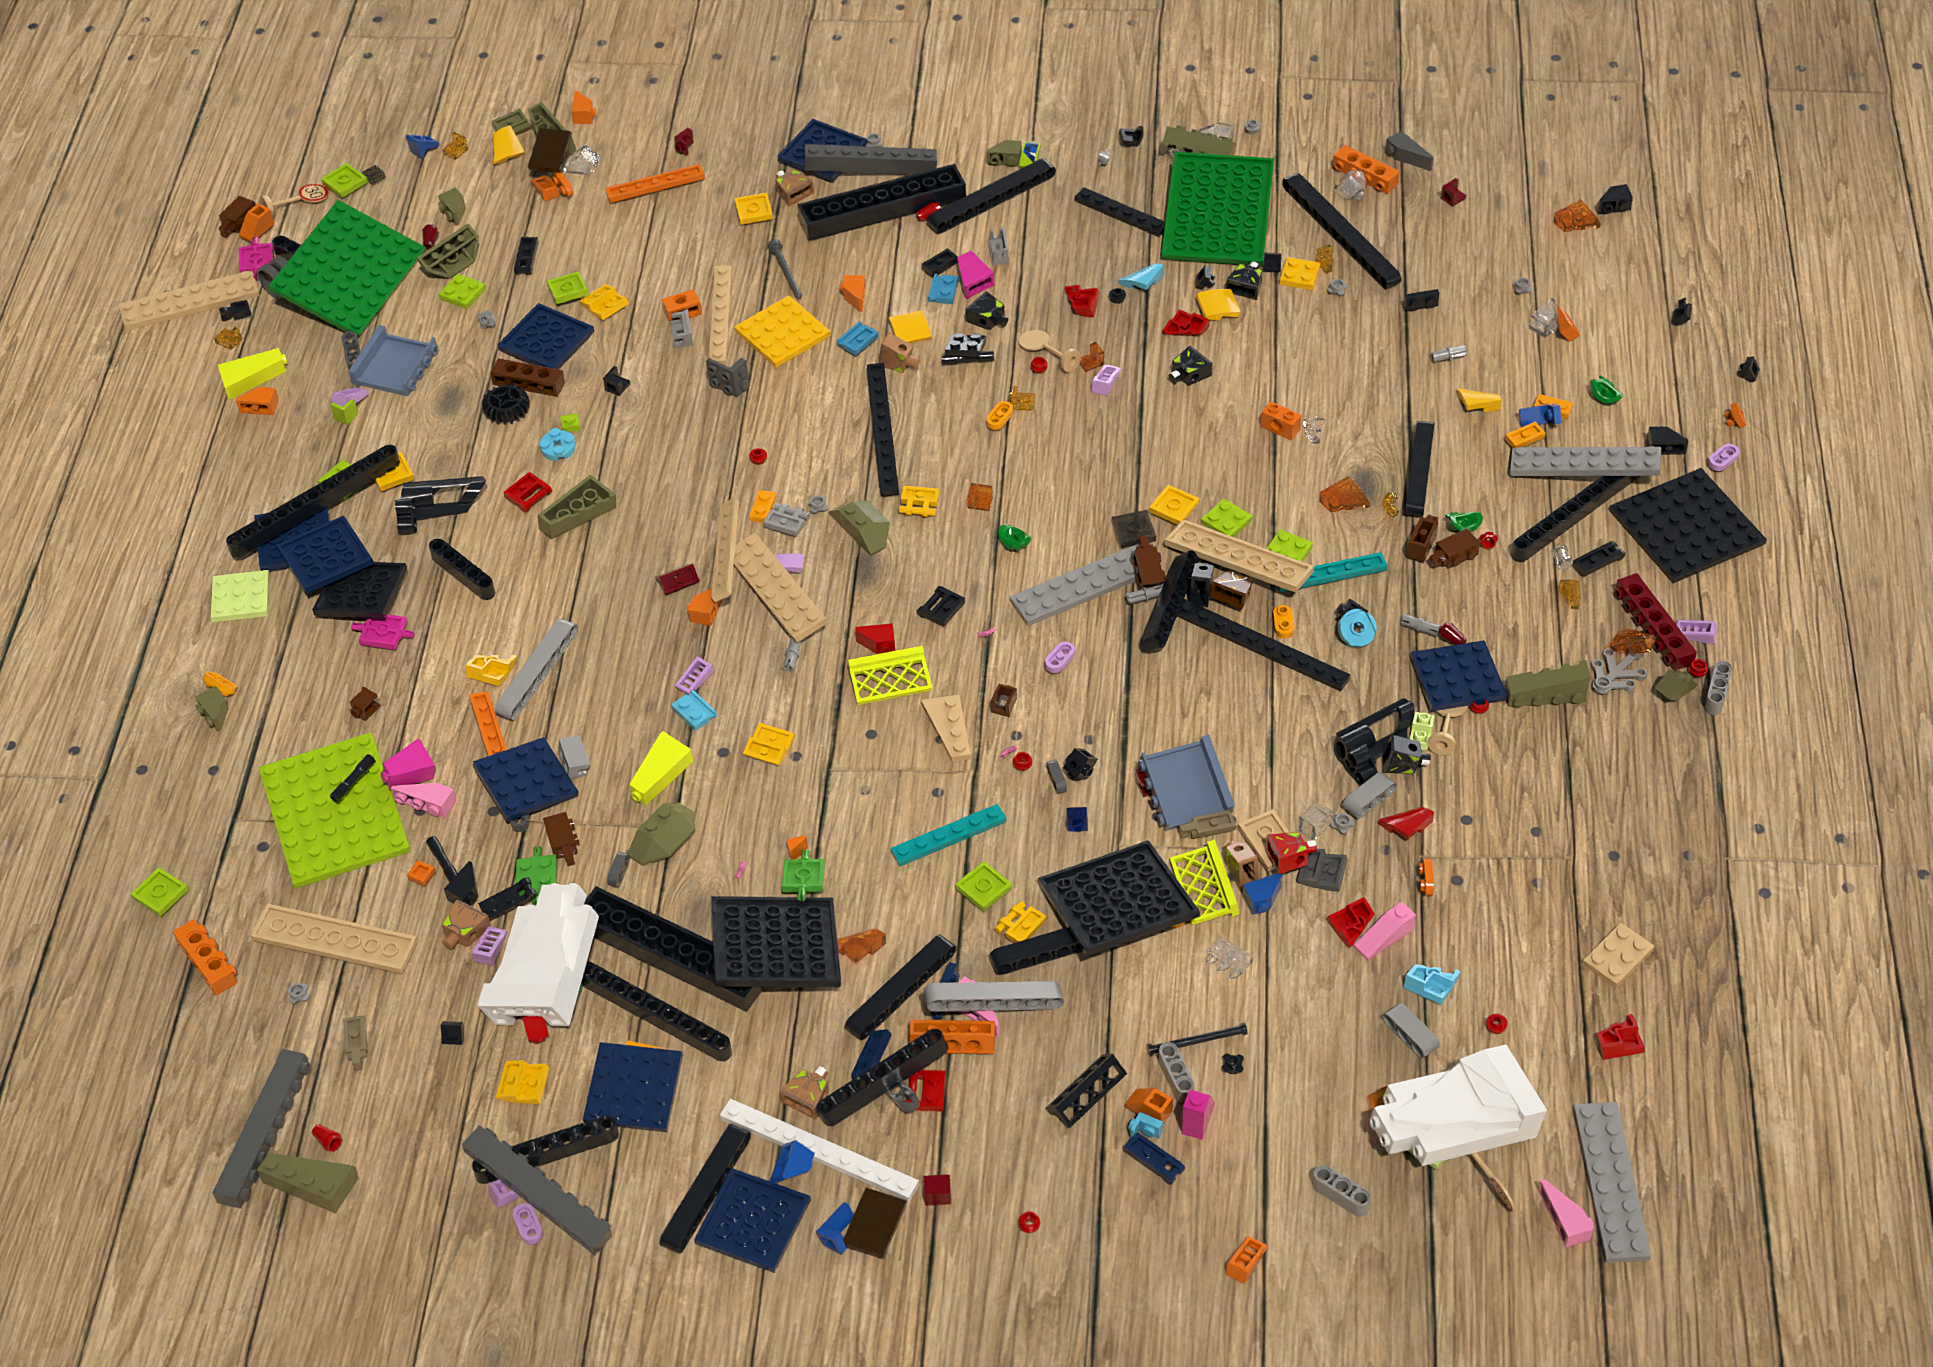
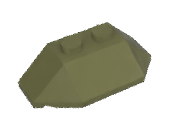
M468 223L416 259L428 273L450 279L475 262L479 236Z
M869 501L847 502L829 511V515L870 556L886 548L890 522Z
M679 802L663 803L637 829L627 854L630 855L632 860L642 866L648 864V862L669 858L695 832L694 811Z

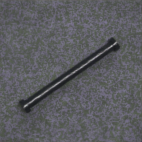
M1243 1022L1239 1026L1169 1042L1181 1048L1238 1034L1247 1035L1248 1031L1245 1022ZM1163 1043L1156 1045L1147 1044L1149 1056L1151 1057L1154 1056V1053H1159V1048Z

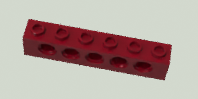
M1638 573L1618 579L1615 588L1616 597L1622 601L1625 609L1634 617L1636 624L1640 625L1645 636L1652 641L1655 649L1664 657L1666 664L1670 665L1674 671L1688 667L1695 660L1697 651Z

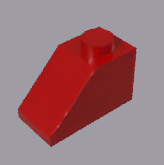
M893 623L855 627L856 641L875 654L896 651Z
M522 1016L528 1041L539 1043L546 1040L545 1037H548L549 1034L545 1019L542 1016Z

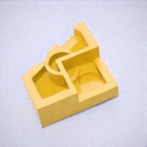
M511 126L501 128L493 133V164L504 163L509 158L523 156L524 150Z
M1461 388L1456 390L1461 403H1464L1466 410L1481 408L1483 413L1501 410L1502 399L1498 394Z
M475 655L465 664L466 677L500 686L512 671L517 661V656L511 655L510 659H499V655Z

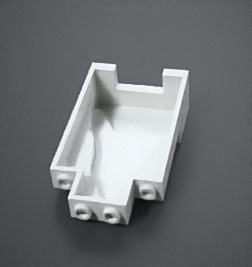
M552 883L550 885H542L536 906L517 907L502 963L491 983L483 984L477 1005L495 1025H514L516 1019L514 1016H542L550 1026L570 1025L599 915L591 906L584 905L586 893L578 884L559 885Z
M1502 1045L1461 1058L1452 1070L1388 1085L1383 1096L1385 1105L1374 1107L1370 1117V1125L1378 1134L1380 1143L1385 1147L1388 1154L1412 1149L1414 1156L1424 1166L1536 1138L1547 1109L1508 1046Z

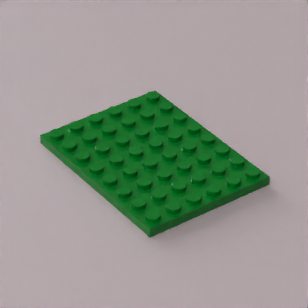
M1175 152L1161 259L1245 265L1256 262L1259 266H1263L1274 158Z
M337 200L269 284L268 290L345 332H355L359 339L418 262L416 258L426 251V247L346 203Z

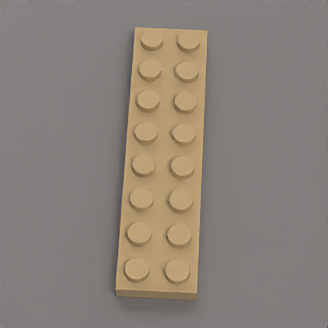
M244 271L215 280L119 304L125 330L128 331L229 305L233 302L260 297L255 278H253V272Z
M1184 519L1165 539L1166 546L1182 552L1193 550L1199 558L1295 593L1314 572V566Z
M756 533L735 545V568L796 643L828 623L826 617Z
M272 904L266 905L251 934L252 941L403 974L418 942L417 936Z

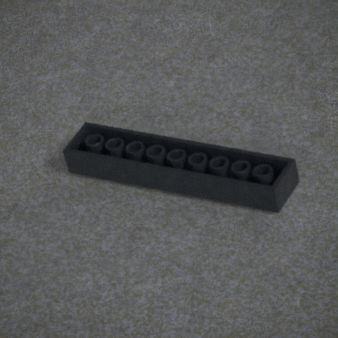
M951 164L797 204L798 217L808 240L912 214L918 212L931 202H938L939 206L953 203L966 196V183L956 164Z
M597 886L585 899L584 905L591 906L599 915L593 938L746 1012L765 988L715 986L713 941Z

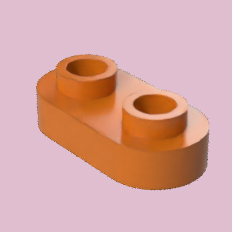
M562 172L553 173L551 179L559 188L561 195H565V197L574 195L570 182Z
M1423 859L1422 863H1419V875L1423 876V879H1420V891H1424V896H1433L1432 859Z

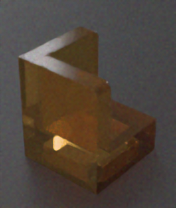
M1097 342L1090 344V354L1081 357L1080 365L1085 372L1104 365V352Z
M971 483L967 496L968 509L989 511L993 500V487Z

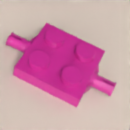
M255 236V238L252 237L251 245L238 247L240 273L252 271L253 278L257 280V269L264 264H269V261L274 258L272 243L261 244L259 243V238Z
M386 614L385 618H368L363 624L353 622L351 625L352 630L362 631L359 643L364 646L396 650L402 637L413 639L415 635L414 631L404 630L407 618Z

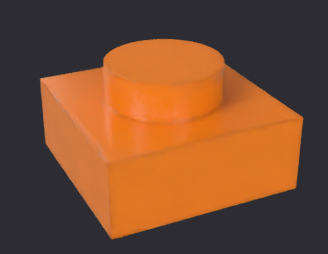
M417 860L407 873V878L425 886L435 874V867Z

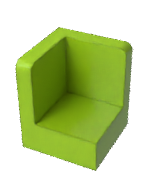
M350 399L343 407L335 403L330 405L333 418L346 425L358 415L357 406L353 399Z

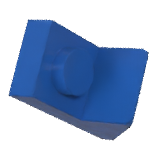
M406 134L405 137L411 153L421 159L424 158L426 149L430 150L439 146V141L430 136Z

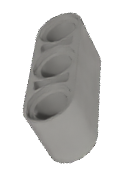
M1718 661L1714 667L1705 703V710L1711 715H1718L1723 709L1732 673V665L1727 661Z
M1378 772L1348 795L1342 807L1357 819H1360L1388 798L1395 791L1397 784L1383 772Z
M1399 1003L1383 1014V1020L1386 1025L1419 1058H1424L1439 1048L1440 1042L1436 1035L1404 1004Z
M1165 1042L1159 1048V1065L1175 1099L1179 1103L1184 1104L1189 1089L1194 1090V1081L1178 1047L1174 1043Z
M1320 1165L1315 1168L1313 1187L1318 1193L1355 1216H1364L1368 1213L1371 1195L1366 1189L1329 1166Z

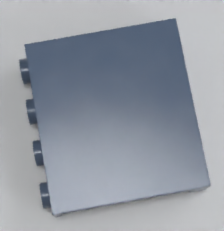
M379 325L348 371L351 383L408 397L411 391L415 389L418 380L422 378L425 369L429 367L432 358L438 352L435 337H432L429 343L387 334L386 327Z
M1209 735L1202 736L1198 742L1146 755L1145 752L1141 754L1138 765L1140 771H1144L1146 788L1151 791L1152 805L1154 808H1157L1159 825H1163L1165 831L1179 828V825L1187 824L1188 821L1192 820V817L1230 810L1231 813L1233 812L1235 804Z

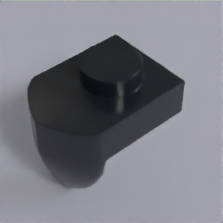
M1138 126L1136 130L1120 128L1119 137L1121 145H1140L1144 136L1143 126Z

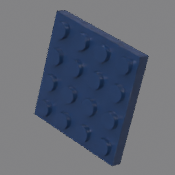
M812 119L777 155V159L779 162L833 182L841 172L805 170V144L866 146L868 142L866 138Z
M538 303L497 346L498 350L533 365L558 369L594 332V326Z
M328 507L259 546L260 570L273 571L289 568L278 551L277 544L330 522ZM267 513L254 515V519L257 520Z
M344 515L277 544L278 551L306 594L374 564L372 557Z
M1485 640L1410 652V659L1431 712L1472 705V702L1482 704L1486 700L1494 702L1507 699L1506 690Z
M544 737L473 761V768L506 822L578 797L579 791Z
M600 1042L583 1122L609 1115L615 1118L617 1127L667 1133L683 1052Z
M731 1168L694 1239V1243L775 1273L811 1202V1196L776 1183L772 1184L768 1180Z

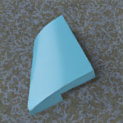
M1152 264L1119 279L1118 284L1130 289L1138 286L1147 290L1152 284L1156 285L1164 276V265Z
M1415 964L1407 973L1403 988L1441 1005L1456 984L1461 971L1454 970V974L1441 972V968L1438 967L1429 968Z

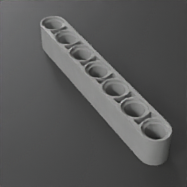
M560 618L555 621L495 706L496 715L513 721L516 720L576 636L577 624Z
M1055 981L931 983L923 989L927 1007L930 1011L1050 1010L1060 1008L1064 1004L1060 985Z

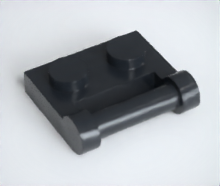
M938 586L930 599L923 606H920L916 612L921 618L926 617L945 626L964 605L965 597L942 586ZM940 598H942V599L939 601V603H938L932 610H930L931 607H932Z

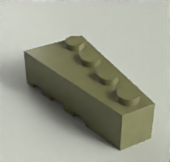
M542 102L528 109L536 134H538L539 128L566 130ZM572 136L566 156L577 151Z
M1179 125L1176 128L1169 126L1166 128L1162 146L1190 153L1234 155L1237 143L1232 142V138L1223 136V139H1218L1215 134L1207 133L1206 136L1201 134L1202 131L1195 129L1189 132L1185 131L1186 127Z
M590 474L538 514V527L552 539L617 508L616 494Z
M1579 661L1580 664L1570 666V663L1563 664L1562 668L1550 670V667L1544 668L1536 674H1533L1531 671L1507 676L1505 690L1508 707L1586 702L1590 682L1587 661Z
M268 1153L257 1169L262 1183L335 1214L359 1179L354 1165Z

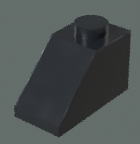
M1667 426L1649 427L1646 439L1648 447H1661V455L1686 454L1689 442L1687 438Z
M468 861L444 888L447 901L454 904L456 900H459L469 906L477 901L479 897L471 861Z

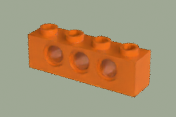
M1344 145L1333 155L1332 168L1385 194L1391 192L1399 184V170L1347 145Z
M195 919L173 931L177 943L215 996L237 984L234 976L237 974L232 964L228 965L226 963L227 958L222 950L217 951L216 948L218 946L214 939L206 936L208 932L203 924L198 925Z
M911 1020L910 1042L927 1031L936 1028L942 1031L948 1043L949 1049L947 1053L995 1054V1021Z

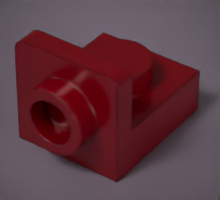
M686 128L674 137V147L677 152L685 156L689 155L688 146L694 143L693 131L690 128Z

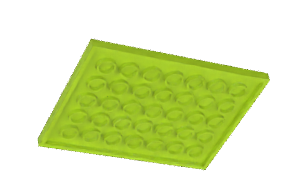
M372 732L258 767L295 889L411 852L392 792L387 784L381 780L380 773L383 771V765ZM367 754L373 756L376 762L357 780L339 803L334 802L329 795L351 774L356 765Z

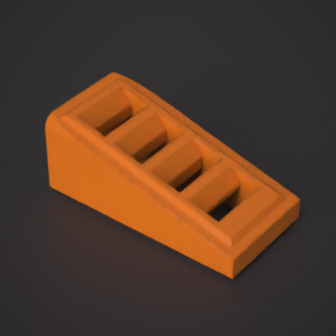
M547 175L531 180L532 185L544 202L559 196L558 187Z
M1559 306L1556 307L1560 333L1568 341L1579 337L1580 332L1569 315Z
M1248 1236L1227 1263L1226 1275L1245 1284L1267 1250L1268 1245ZM1248 1247H1250V1248L1256 1250L1257 1253L1254 1252V1251H1252V1250H1250V1249H1248Z

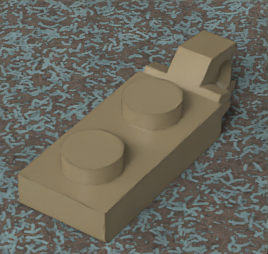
M1230 810L1192 817V820L1188 821L1187 824L1179 825L1181 838L1191 836L1192 838H1199L1236 830V824Z
M364 1015L343 1019L345 1054L348 1061L352 1060L354 1071L363 1069L362 1058H366L368 1053Z

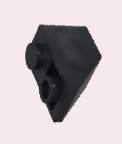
M1628 185L1611 186L1599 200L1598 215L1631 210L1633 196Z

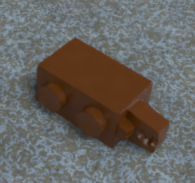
M238 196L219 215L221 221L219 227L220 235L227 237L232 232L239 234L247 212L256 205L255 201Z
M1427 515L1426 518L1420 517L1408 542L1407 557L1425 562L1437 537L1438 517Z
M1468 529L1462 530L1436 542L1435 552L1429 557V564L1432 568L1444 565L1447 569L1458 566L1460 563L1473 559L1478 555L1480 542Z
M1147 535L1139 536L1137 539L1138 547L1131 554L1138 589L1162 585L1165 582L1166 576L1160 564L1161 554L1157 551L1156 546L1153 547V544H1149Z
M566 812L543 818L553 854H556L558 859L565 857L567 866L574 865L573 855L578 854L576 846L580 845L577 833L573 834L572 830H575L572 818L568 819Z

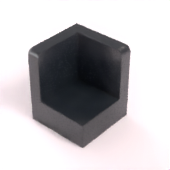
M613 366L603 378L605 391L618 396L630 385V380L619 376L616 366Z

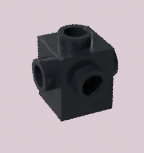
M1074 748L1072 753L1067 756L1063 768L1075 780L1087 779L1093 773V767L1098 759L1085 749Z

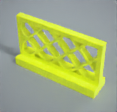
M923 646L848 660V670L857 705L932 691ZM915 663H922V668L919 672L911 668ZM900 666L905 670L901 675L892 672L893 669ZM882 670L886 674L880 679L874 676V673ZM908 671L916 675L912 682L903 678ZM864 674L867 678L862 683L856 680L855 675ZM889 675L897 679L893 686L885 682ZM921 678L926 681L927 686L919 687L915 683ZM870 679L878 682L874 689L866 685ZM900 681L909 685L906 690L896 688ZM881 685H884L890 690L888 693L881 694L878 692V689ZM863 688L871 692L868 697L860 698L859 693Z
M1215 839L1208 841V846L1170 857L1176 879L1183 888L1187 889V894L1189 895L1191 891L1200 894L1196 901L1193 902L1198 908L1205 910V912L1200 917L1192 919V925L1230 913L1232 917L1240 915L1238 904ZM1202 854L1207 855L1204 863L1196 861V858ZM1183 860L1189 862L1185 869L1177 867L1176 863ZM1193 864L1201 867L1197 874L1189 872ZM1205 869L1213 872L1210 879L1201 876ZM1186 875L1194 878L1190 885L1182 882ZM1198 880L1206 883L1203 890L1194 887ZM1210 885L1218 888L1215 895L1207 893ZM1204 896L1212 899L1208 906L1200 904ZM1216 901L1225 906V908L1215 910L1212 907Z

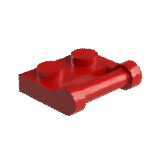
M528 472L503 493L505 498L526 513L533 504L553 491L550 485L531 472ZM538 488L541 489V490L538 491L536 494H534L531 498H529L527 501H524L525 498H527L529 495H531V494H532L534 491H536Z
M920 1070L909 1077L908 1086L915 1093L917 1090V1080H923L922 1101H920V1105L915 1111L943 1112L946 1071Z

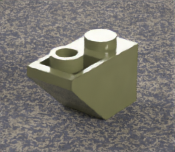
M1004 140L987 150V165L1019 166L1022 142Z
M453 188L438 195V206L442 212L446 213L448 220H452L457 226L463 217L466 207L462 194L456 188Z
M1668 669L1655 689L1668 699L1678 701L1698 684L1693 681L1694 677L1688 672Z
M214 686L195 696L198 703L195 707L200 715H205L204 718L209 727L213 726L218 732L223 726L229 709L225 697Z

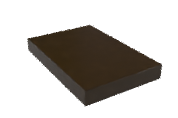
M539 128L528 163V169L560 173L572 136L571 131Z
M866 1188L843 1239L846 1247L884 1259L906 1208L907 1200Z

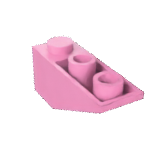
M438 783L391 787L392 795L396 802L410 805L416 810L421 809L429 812L433 816L445 818L457 801L454 789Z

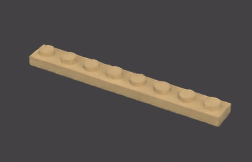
M732 265L715 266L709 358L727 366Z
M736 497L720 505L711 598L715 602L726 599L731 595L739 501Z

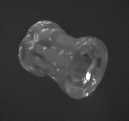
M1558 545L1554 547L1551 554L1556 558L1557 568L1565 570L1571 567L1573 560L1568 556L1567 546Z

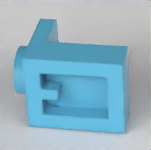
M1139 1112L1137 1118H1133L1129 1124L1130 1139L1140 1131L1148 1137L1160 1139L1163 1133V1122Z

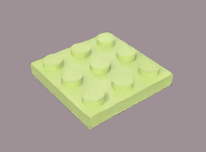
M262 570L213 576L212 622L268 616L269 571Z

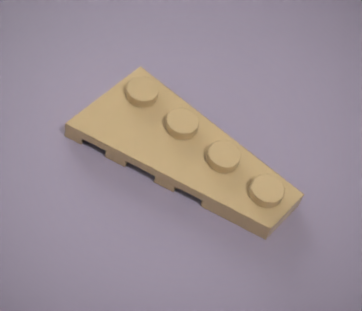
M953 695L921 700V705L926 710L930 722L933 723L937 735L942 740V744L951 762L971 759L960 696Z

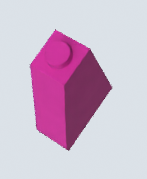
M972 251L957 257L958 273L966 299L995 285L994 272Z
M417 739L383 763V771L380 773L381 780L391 790L392 786L411 785L434 779L435 764L421 740Z
M1189 1089L1183 1106V1135L1203 1140L1215 1106V1101L1211 1095Z

